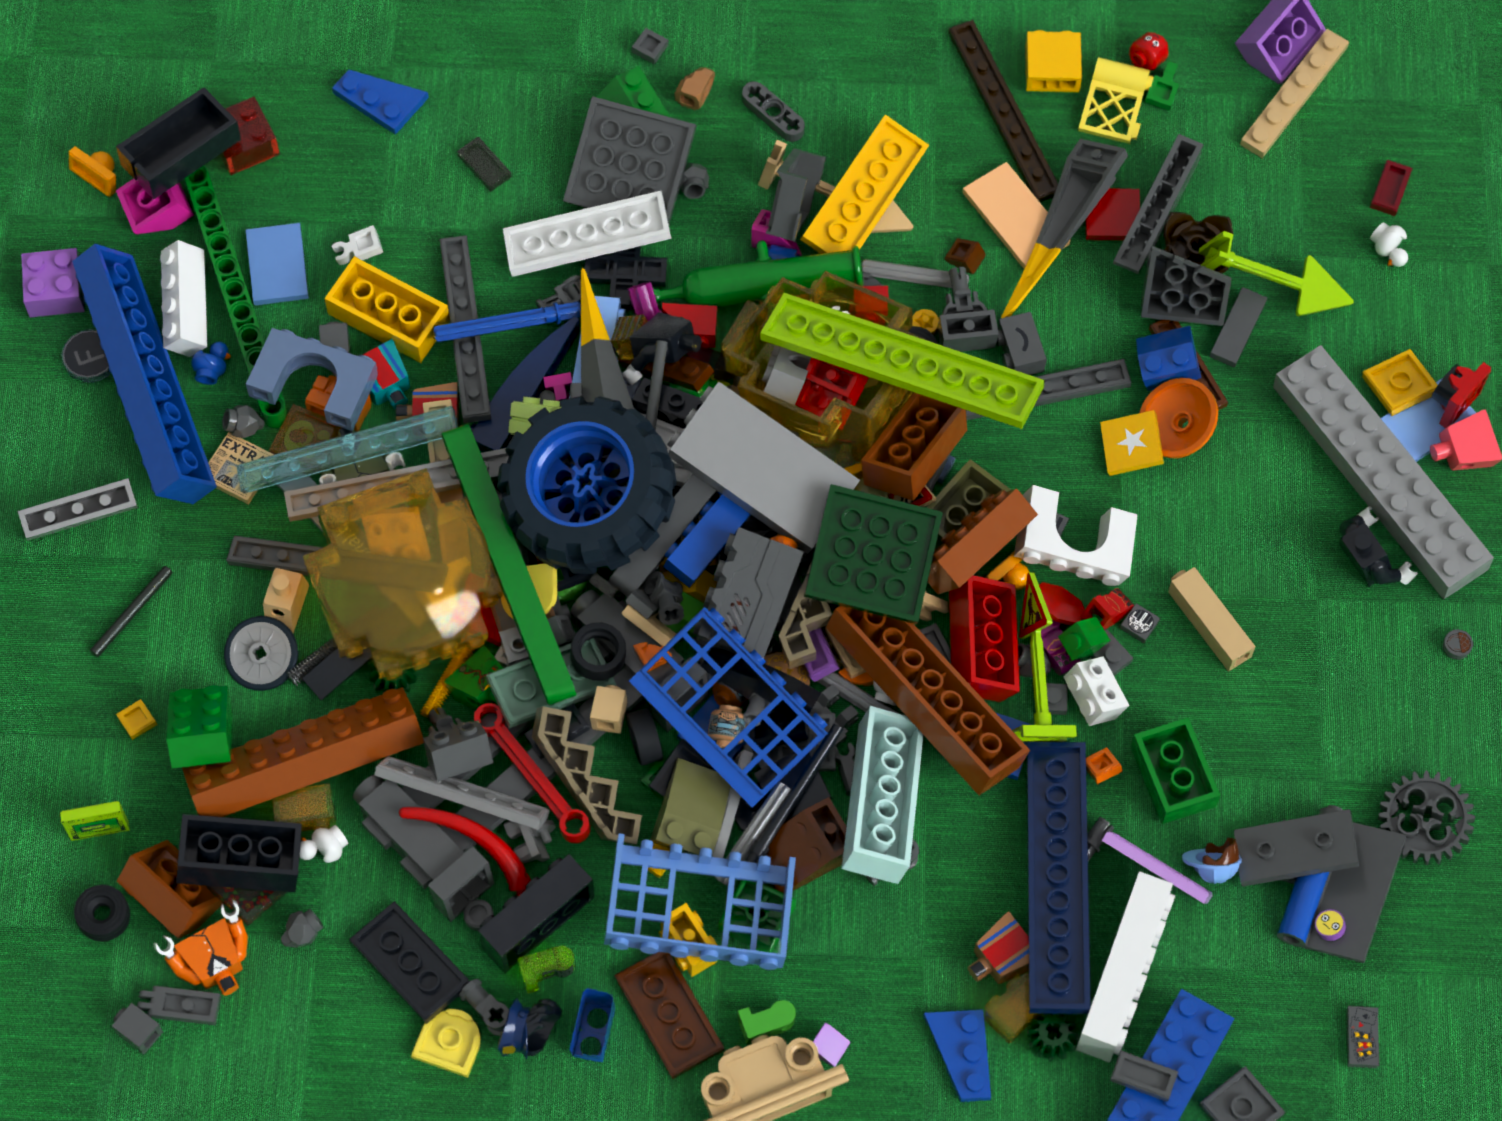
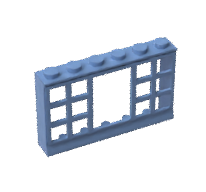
M618 834L604 944L610 945L617 950L636 948L647 954L665 952L677 958L695 956L707 962L725 960L730 961L731 964L736 966L754 964L760 965L761 968L766 970H775L783 967L787 952L795 857L789 858L787 867L770 865L771 858L768 856H760L758 863L741 861V853L730 852L729 858L724 859L711 857L712 850L709 848H701L699 855L682 853L683 846L680 844H671L670 851L652 849L653 842L651 840H642L640 847L623 845L625 834ZM621 864L642 866L640 885L619 883ZM648 867L670 870L668 889L646 886ZM676 871L729 878L721 946L668 939ZM735 879L757 882L755 901L733 898ZM763 883L784 886L783 905L761 902ZM618 890L639 892L637 912L615 909ZM645 893L667 896L665 915L643 913ZM732 905L754 908L752 927L730 924ZM760 909L782 912L780 931L758 928ZM614 916L636 919L634 934L614 932ZM642 920L663 922L662 938L640 935ZM729 931L751 934L750 950L728 947ZM757 935L779 938L778 954L756 951Z

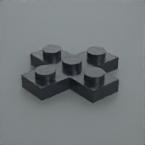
M641 246L614 252L613 255H601L585 259L584 269L589 282L592 284H610V297L620 298L621 309L633 310L627 288L651 282L654 287H666L667 258L641 257Z

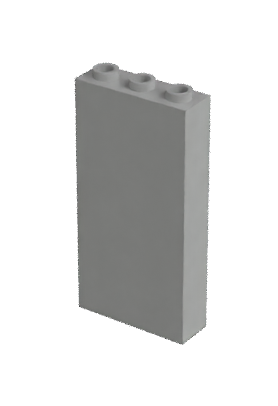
M718 382L714 388L708 386L699 399L703 402L698 411L695 409L690 411L683 422L687 425L682 433L676 431L667 445L671 448L669 450L670 458L778 534L795 540L798 548L809 554L817 542L830 485L854 490L860 480L722 383Z

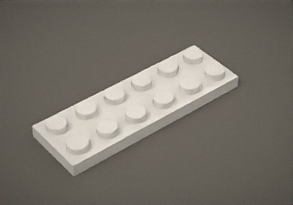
M662 191L503 228L509 270L512 277L671 239Z

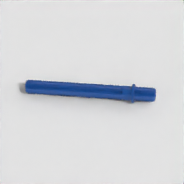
M555 302L553 306L438 325L433 328L436 342H443L556 322L558 325L561 321L570 320L573 317L581 318L580 302H571L558 305Z

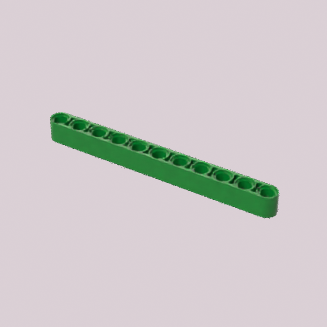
M202 166L187 176L185 182L248 375L250 376L253 365L256 363L265 341L208 170L205 166ZM200 179L202 180V181H200V182H198V183H194V181H196V180H200ZM204 202H210L207 205H201ZM217 224L216 227L209 228L210 225ZM219 247H225L223 250H216ZM226 270H233L230 273H223ZM236 292L240 293L238 296H230ZM243 315L248 316L246 319H238L240 316ZM251 338L256 339V340H255L254 342H252V343H247V342H246L248 339H251ZM282 392L275 405L257 399L263 420L267 426L280 428L285 425L288 420V412ZM272 409H280L277 413H268Z
M467 423L442 432L444 445L547 704L550 706L575 697L576 691L511 527L506 523L499 505V497L469 424Z

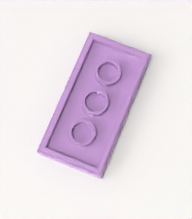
M1109 831L1102 839L1109 846L1166 881L1173 883L1174 886L1200 902L1208 904L1213 896L1209 890L1118 834Z

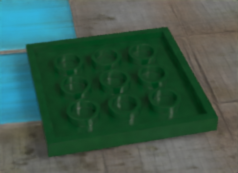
M831 484L804 597L917 624L943 512Z

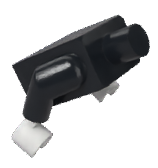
M658 312L629 337L634 359L627 367V370L622 373V376L630 386L642 377L639 371H642L648 363H654L657 341L668 342L665 363H675L689 351L698 352L701 348L702 340L700 336L694 335L691 321L684 317H676Z
M1368 506L1359 514L1340 525L1339 531L1343 537L1340 538L1339 545L1368 587L1375 583L1383 585L1399 581L1407 585L1418 574L1409 569L1412 566L1409 562H1405L1399 569H1392L1388 555L1368 528L1379 520V517L1374 518L1371 515L1370 510L1372 507Z

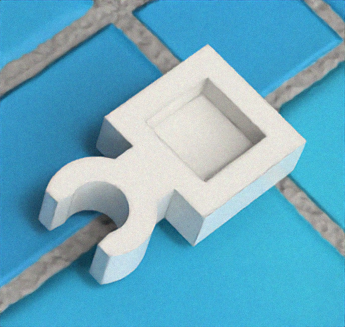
M374 225L349 234L350 242H336L332 245L335 253L344 251L342 255L335 257L339 265L347 264L354 256L360 260H365L383 253Z

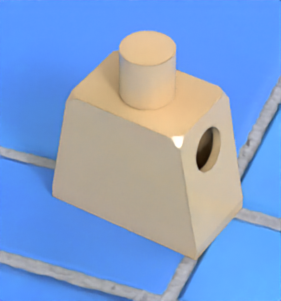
M275 568L263 601L264 616L283 622L293 634L309 588V583L303 574ZM281 611L284 615H277V612Z

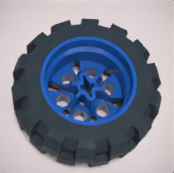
M583 396L564 399L560 401L561 408L549 413L546 407L530 417L528 421L531 426L524 434L518 431L515 432L505 449L509 456L507 463H502L499 467L497 488L502 493V500L499 505L506 523L511 527L518 540L538 560L555 569L562 566L567 567L572 573L594 574L597 572V567L607 565L610 570H614L630 563L629 555L639 548L646 552L660 537L657 529L661 522L666 523L669 521L675 504L672 489L677 484L674 463L661 436L658 435L651 422L636 409H626L620 401L601 396L596 397L594 402H586ZM604 448L611 449L612 452L603 464L601 459ZM570 455L575 465H570L571 469L562 462ZM588 460H595V461H593V462H591V463H587V464L583 467V465H584V463H585L586 461H588ZM615 469L620 470V474L617 477H608L611 471ZM565 477H572V480L565 481L564 484L560 486L562 479H564ZM589 480L592 482L591 485L582 487V483H588ZM600 488H603V491H602L601 495L598 496V493L600 492ZM546 492H560L562 494L546 500L545 497ZM622 496L616 506L611 505L615 497ZM574 504V509L571 512L563 513L566 505ZM593 514H600L599 518L588 521Z

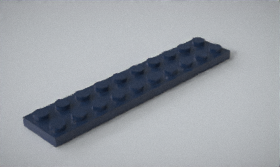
M1027 742V747L1030 749L1027 755L1029 1013L1089 1014L1090 954L1086 742Z

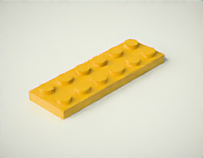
M884 115L800 240L820 254L852 250L854 245L858 246L860 250L929 147V144L887 115Z

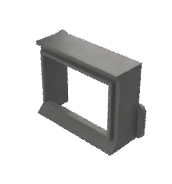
M795 148L791 151L777 170L780 179L768 226L770 227L767 229L766 234L795 242L797 233L809 217L816 185H819L821 182L826 161L825 156Z

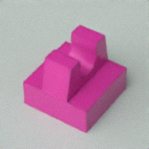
M571 372L543 377L545 389L555 393L556 401L570 398L569 390L573 380Z

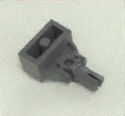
M957 267L950 269L949 275L953 295H946V307L939 317L937 327L939 344L960 352L996 348L999 334L995 310H987L985 305L979 301L977 291H973L971 300V290L968 287L965 267H959L960 272H957Z
M437 708L439 715H437L434 709L428 713V719L433 726L429 727V736L423 738L429 767L437 781L493 763L487 733L478 720L474 722H461L459 718H455V725L452 717L447 715L443 708Z

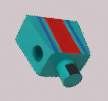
M390 339L363 355L370 357L376 362L378 376L370 392L371 401L375 405H380L389 400L392 407L396 409V405H406L408 402L403 392L410 388V383L393 339Z

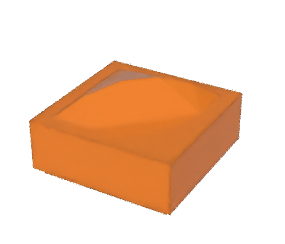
M1107 747L1086 757V771L1097 784L1123 772L1121 764Z

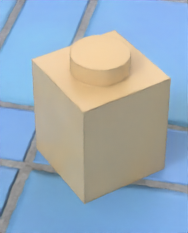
M615 685L597 686L590 715L593 730L621 734L628 703L626 690H622Z

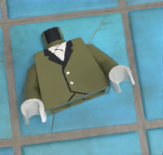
M341 428L338 431L340 442L331 446L332 454L328 455L325 459L319 481L321 485L387 472L389 470L392 471L396 466L401 465L404 468L406 465L400 452H394L379 440H372L369 434L356 436L354 429L351 431Z

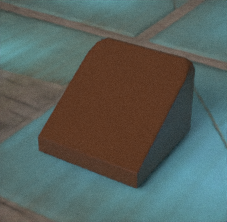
M957 238L944 259L958 268L965 267L967 273L974 274L986 254L979 242Z

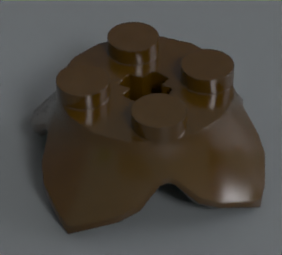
M1170 212L1164 226V239L1166 243L1164 251L1201 265L1205 262V256L1198 254L1199 251L1195 250L1201 248L1223 231L1233 234L1230 217L1212 215L1207 216L1201 221H1195L1187 213ZM1220 265L1214 271L1223 274L1229 268Z

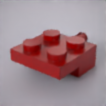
M811 358L806 368L808 371L806 381L795 405L844 428L869 378L865 375Z

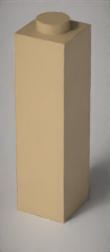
M1193 567L1187 572L1181 570L1171 578L1168 593L1228 672L1251 658L1256 646L1197 569Z

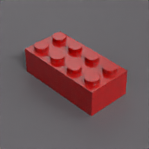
M973 575L960 588L949 591L951 665L982 699L1002 702L1020 692L1016 589L1014 584Z

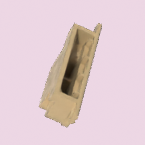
M762 1035L752 1040L751 1045L742 1049L740 1046H735L726 1050L723 1053L724 1056L719 1061L718 1072L709 1074L703 1080L701 1094L710 1115V1119L705 1121H773L831 1097L832 1088L849 1082V1078L842 1064L824 1071L818 1057L816 1045L807 1038H796L787 1045L785 1040L779 1036L768 1037V1035Z

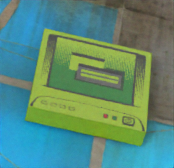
M119 801L60 812L61 822L71 841L130 830L129 821Z

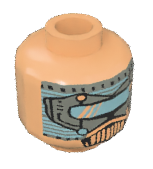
M720 705L719 709L711 713L708 735L716 741L720 748H725L747 726V723L743 720V709L730 705Z

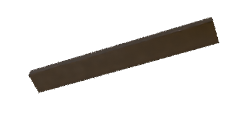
M973 20L950 27L948 34L1028 189L1039 202L1053 198L1058 182Z

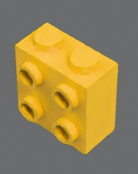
M1067 30L1061 32L1027 31L1025 44L1026 91L1079 92L1082 80L1081 32Z

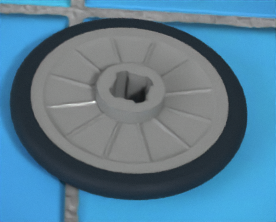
M256 616L242 621L231 631L224 648V660L229 674L238 684L251 690L266 691L280 686L289 678L286 672H290V669L293 670V667L297 664L298 646L292 631L283 622L268 616ZM263 647L266 656L259 660L256 651Z

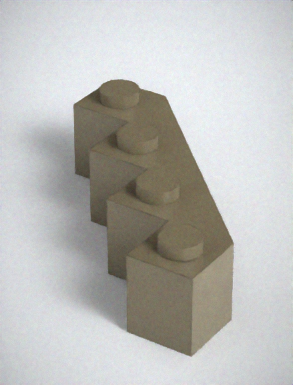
M811 565L793 602L787 620L779 633V644L789 669L816 660V650L809 632L826 626L832 616L828 602L804 597Z
M544 706L537 708L532 738L580 809L587 815L589 822L602 840L617 842L618 834H625L623 844H637L642 815L614 810L618 787L617 780L590 776L595 746L567 741L572 712Z

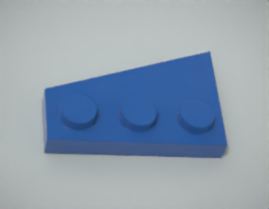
M348 70L332 87L333 94L395 135L429 98L428 92Z
M984 1010L924 1013L925 1022L930 1028L938 1051H940L960 1102L991 1100Z

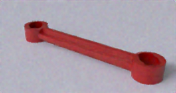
M493 703L479 706L475 711L474 721L478 720L481 724L480 719L483 715L487 713L497 714L494 726L482 727L486 731L487 736L492 737L557 817L563 838L570 843H580L586 840L590 834V824L587 815L583 811L572 809L507 729L499 706ZM572 819H581L583 825L579 829L580 833L570 834L566 832V823Z

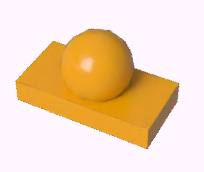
M76 146L69 151V170L106 196L111 197L116 192V174L113 173L115 163L109 153L98 151L89 156Z
M1013 552L985 578L997 581L1003 578L1004 582L1014 584L1016 590H1021L1026 587L1029 570L1020 563L1023 559L1014 557Z

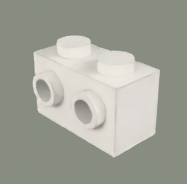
M1104 656L1078 662L1064 676L1067 686L1089 726L1115 720L1129 706Z

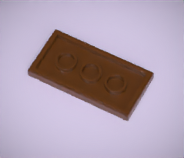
M658 952L614 975L616 982L671 1079L724 1051V1046L670 953Z

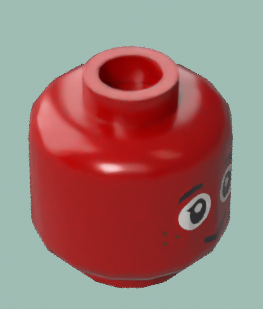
M1154 32L1143 34L1129 48V55L1133 65L1150 71L1165 62L1169 54L1166 39Z

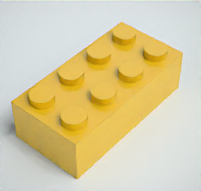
M355 256L324 298L329 315L382 343L393 339L399 352L420 363L436 342L433 328L450 322L448 305Z

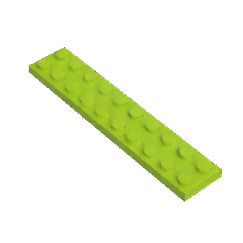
M783 293L760 332L762 341L1020 429L1023 428L1044 388L1043 379L787 293Z

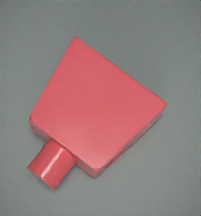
M1486 409L1448 426L1439 433L1441 443L1430 446L1433 460L1438 461L1447 458L1451 470L1492 467L1502 460V454Z

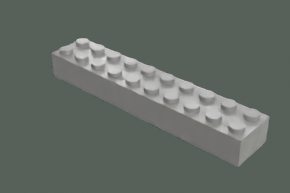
M1322 345L1276 374L1273 388L1365 503L1372 507L1373 513L1379 517L1381 523L1443 600L1489 570L1494 558Z

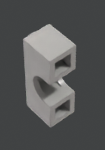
M775 345L762 381L766 383L763 393L795 405L808 373L806 368L812 357Z

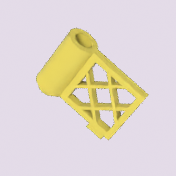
M1098 57L1078 131L1130 144L1131 139L1137 140L1141 126L1140 123H1136L1144 92L1149 91L1154 76L1149 75L1150 70ZM1095 90L1106 92L1110 100L1098 105L1093 97ZM1125 97L1135 99V107L1124 112L1118 102ZM1114 104L1120 115L1108 121L1102 109ZM1098 113L1104 122L1097 127L1085 125L1087 117ZM1132 114L1131 121H1130L1127 116H1129V115ZM1123 119L1129 127L1127 135L1115 132L1111 125Z

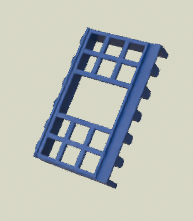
M704 607L629 682L727 783L753 807L828 734L824 730L828 724L816 712L811 716L804 709L807 703L796 692L790 695L783 688L787 682L775 670L770 674L762 666L766 661L755 650L749 653L742 646L746 640L734 628L729 632L721 624L725 619L714 607L710 611ZM702 618L717 632L703 648L687 634ZM682 637L698 652L683 667L667 653ZM721 638L737 652L723 668L706 653ZM662 657L677 671L663 687L647 673ZM701 657L717 672L702 688L686 673ZM742 657L778 696L722 750L686 711ZM681 677L697 691L682 708L666 692ZM782 700L798 715L784 730H781L767 716ZM762 719L778 734L763 750L747 735ZM801 720L817 734L802 750L787 736ZM742 739L758 754L743 770L727 755ZM783 739L797 755L781 770L767 754ZM761 759L777 774L762 789L747 775Z

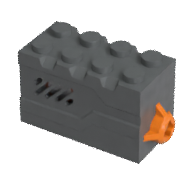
M738 527L736 535L732 533L729 535L723 553L728 557L726 561H719L713 581L718 582L716 588L710 586L703 607L707 608L708 611L714 607L725 619L721 624L729 632L734 628L746 640L742 646L749 653L755 650L764 659L804 552L798 550L797 542L789 537L777 535L768 539ZM702 618L695 625L693 634L697 635L696 643L705 646L717 632ZM723 638L710 648L737 654Z

